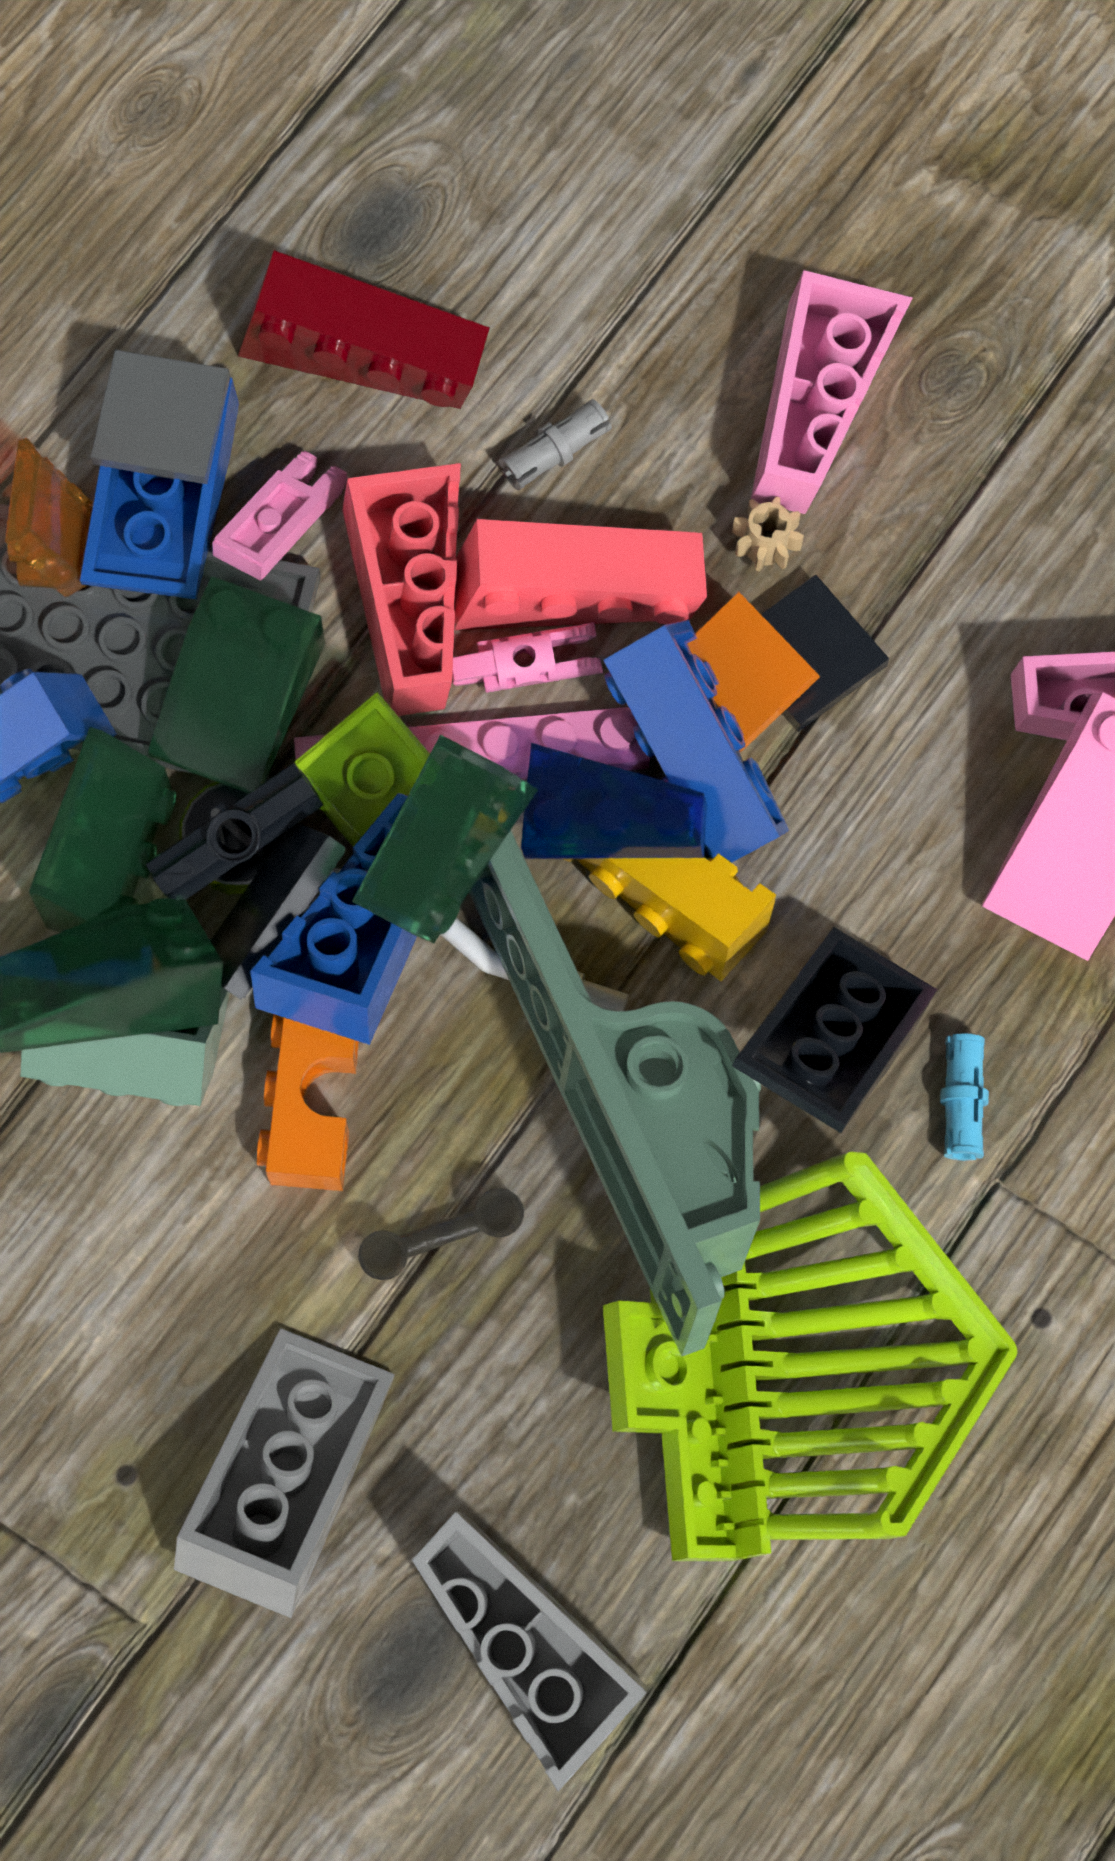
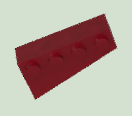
M274 250L257 294L238 357L424 400L437 407L461 409L473 387L490 327Z

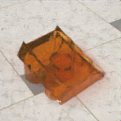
M28 438L18 441L5 538L10 562H17L16 571L19 586L52 588L62 596L68 597L87 586L81 584L80 577L93 502L81 492L80 488L67 480V477Z

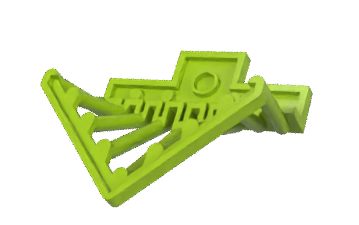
M848 1152L761 1185L760 1212L838 1182H843L858 1202L756 1231L745 1260L856 1228L874 1225L880 1229L892 1244L893 1249L765 1273H746L744 1262L742 1270L721 1277L724 1287V1298L721 1299L722 1302L705 1348L682 1357L651 1289V1303L618 1300L603 1305L612 1432L662 1433L672 1561H735L771 1554L770 1540L892 1539L906 1536L1017 1356V1346L1013 1339L866 1153ZM910 1271L914 1272L930 1293L923 1296L782 1313L749 1310V1301ZM929 1319L952 1320L966 1338L959 1341L803 1353L753 1351L752 1341ZM969 1364L960 1379H946L936 1382L802 1392L757 1391L756 1381ZM943 1406L932 1424L918 1422L904 1425L783 1433L760 1429L759 1420ZM915 1449L904 1468L890 1466L885 1468L775 1473L764 1469L763 1459ZM887 1494L877 1512L774 1514L767 1509V1499Z

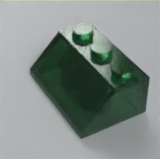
M92 727L88 730L29 889V894L46 929L114 948L120 931L127 933L133 924L138 900L133 898V894L139 878L147 879L150 875L146 863L156 857L157 845L152 842L159 823L166 825L171 818L176 801V791L171 790L172 787L165 767L104 731Z

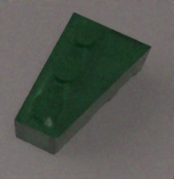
M440 734L352 902L405 931L434 944L440 934L446 933L453 925L459 913L460 904L538 789L503 766Z

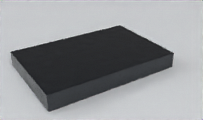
M300 823L287 830L192 969L240 1000L242 998L245 999L252 988L250 971L263 956H270L283 940L282 933L297 915L301 917L321 885L345 853L344 849L346 847L329 835Z

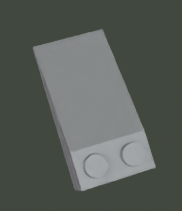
M280 1328L177 1536L174 1570L291 1618L320 1556L391 1387L394 1374Z

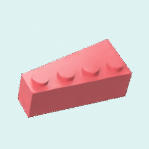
M461 463L347 478L342 509L383 697L398 716L445 709L452 684L455 621L454 597L457 573L456 543L459 519L458 492Z
M477 519L456 556L454 630L581 625L592 622L594 624L656 621L660 624H671L690 620L707 598L702 533Z

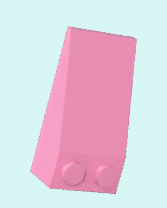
M1104 692L1092 694L1087 701L981 905L989 911L1087 961L1115 916V698Z

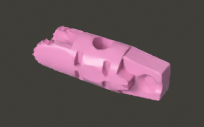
M594 622L477 642L478 653L453 657V684L455 686L484 682L485 692L488 693L603 673L601 659L596 657H582L572 661L555 663L552 648L568 644H581L595 638ZM522 653L529 654L534 658V662L528 667H521L514 662L515 657Z

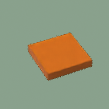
M740 592L695 633L697 639L687 643L692 654H696L703 663H710L719 682L716 685L717 695L713 697L718 708L720 706L726 707L731 714L735 715L744 734L745 747L740 749L739 753L820 678L818 673Z

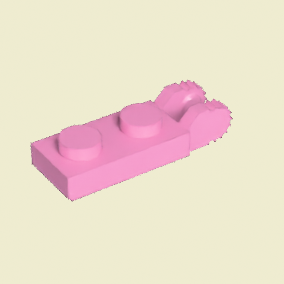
M301 451L297 458H294L283 471L277 470L219 532L212 542L213 556L261 581L323 512L331 507L335 499H338L339 495L342 494V490L347 482V472L336 466H331L326 474L324 473L311 487L306 483H309V480L312 479L318 462L317 457L307 451Z

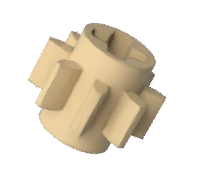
M775 497L772 502L758 504L754 499L749 500L747 511L749 519L744 517H735L732 533L742 537L737 542L735 555L737 557L747 555L755 562V569L759 572L763 566L776 563L780 568L784 569L787 567L789 557L787 549L801 551L804 535L794 531L799 525L801 514L799 511L789 513L786 508L780 505V497ZM764 531L773 532L772 538L762 536Z

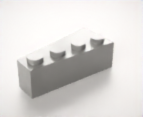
M455 1512L412 1561L454 1628L462 1636L486 1679L494 1687L510 1712L522 1736L539 1758L551 1782L559 1791L650 1688L464 1512Z

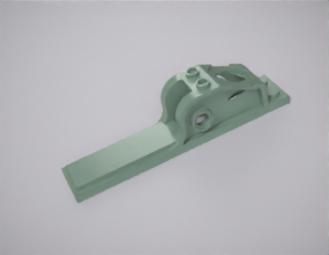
M474 770L451 777L448 808L455 810V851L453 859L681 1357L704 1349L722 1302L721 1299L724 1298V1287L721 1277L742 1270L760 1222V1182L753 1181V1131H759V1092L761 1084L732 1067L733 1062L740 1053L734 1039L718 1018L698 1006L671 1001L651 1004L632 1011H612L594 1005L490 784L481 785Z

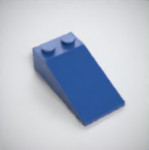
M230 378L208 484L100 466L80 577L82 585L197 599L231 456L239 401L232 378Z

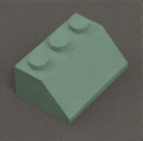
M54 956L23 1013L20 1077L41 1080L50 1086L73 1085L98 1089L111 1096L134 1095L159 1099L161 1102L172 1106H184L187 1104L201 1106L213 1077L230 993L210 981Z

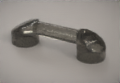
M495 1188L481 1194L474 1202L473 1209L398 1236L386 1230L372 1232L362 1240L359 1246V1265L371 1278L389 1280L398 1276L403 1271L408 1258L479 1232L496 1238L507 1237L516 1232L523 1222V1204L514 1192L504 1188Z

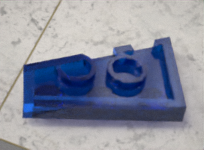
M531 742L520 847L525 859L704 858L707 802L703 792Z

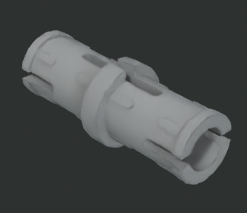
M591 399L575 410L574 413L552 425V423L548 422L538 429L536 437L519 449L499 459L500 467L504 468L502 470L504 476L519 491L536 479V477L557 464L560 467L565 466L573 460L575 452L612 429L611 423L607 421L609 419L608 415L596 400Z

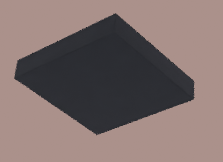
M816 574L761 614L820 676L782 713L798 732L888 665L890 658Z

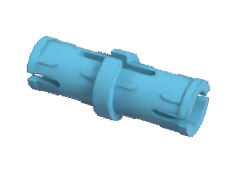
M953 1034V1037L947 1036L945 1039L947 1059L946 1087L940 1091V1103L945 1106L946 1118L944 1157L962 1161L976 1160V1158L981 1159L984 1156L982 1135L983 1107L989 1103V1091L984 1088L983 1077L985 1038L975 1034Z

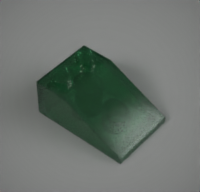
M211 576L188 626L149 746V757L246 793L263 784L326 644L322 616Z

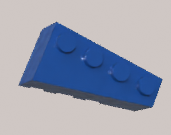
M689 620L667 624L605 658L604 662L609 670V673L605 674V681L615 700L620 705L627 703L638 724L633 727V732L641 749L649 758L656 756L666 775V777L661 779V783L668 799L677 810L684 808L694 826L690 833L692 840L698 847L699 854L708 860L709 858L713 859L719 853L732 863L789 831V828L758 763L753 758L743 761L739 750L745 747L744 734L735 715L731 714L726 707L720 706L718 708L713 697L717 695L716 685L719 682L710 663H703L696 654L691 653L687 643L697 639V636Z
M26 669L12 675L0 685L3 692L0 694V803H4L22 792V786L18 781L21 778H34L49 770L54 773L74 761L68 750L79 743L95 741L100 745L117 735L82 674L33 672L32 669Z
M398 793L353 847V855L337 874L332 872L319 888L320 895L302 917L297 915L283 931V940L270 956H263L250 971L255 1008L370 1045L454 854L455 810Z

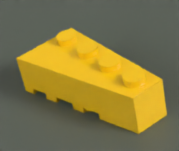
M591 762L544 811L543 832L546 834V843L562 859L571 862L575 858L591 872L589 874L591 882L604 895L611 899H616L620 896L636 910L633 913L634 917L649 933L656 937H661L664 934L681 948L679 950L680 957L691 969L703 976L709 972L721 982L767 932L776 894L760 883L753 891L747 889L736 876L738 873L737 866L719 853L713 859L709 858L708 860L701 856L698 847L692 840L691 833L674 821L664 820L658 825L651 820L654 812L649 803Z

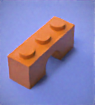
M274 1014L271 1028V1048H279L280 1053L278 1070H268L266 1074L264 1106L273 1107L271 1130L261 1129L259 1133L257 1166H266V1174L270 1185L343 1191L349 1141L347 1119L323 1116L312 1111L305 1103V1095L310 1084L321 1075L331 1072L356 1074L359 1041Z

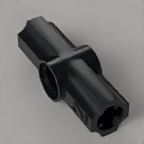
M293 762L146 863V866L161 891L176 907L239 863L250 859L262 847L324 806V803L296 762ZM230 818L243 820L251 829V843L241 850H233L226 847L219 837V827L223 821Z

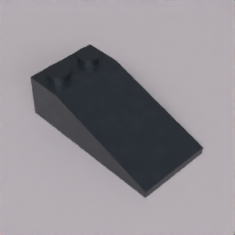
M833 927L738 1054L732 1067L834 1130L842 1133L906 1045L938 989L836 927Z

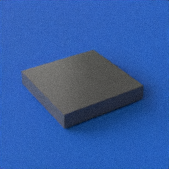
M115 349L91 453L93 465L208 484L231 378L229 369Z

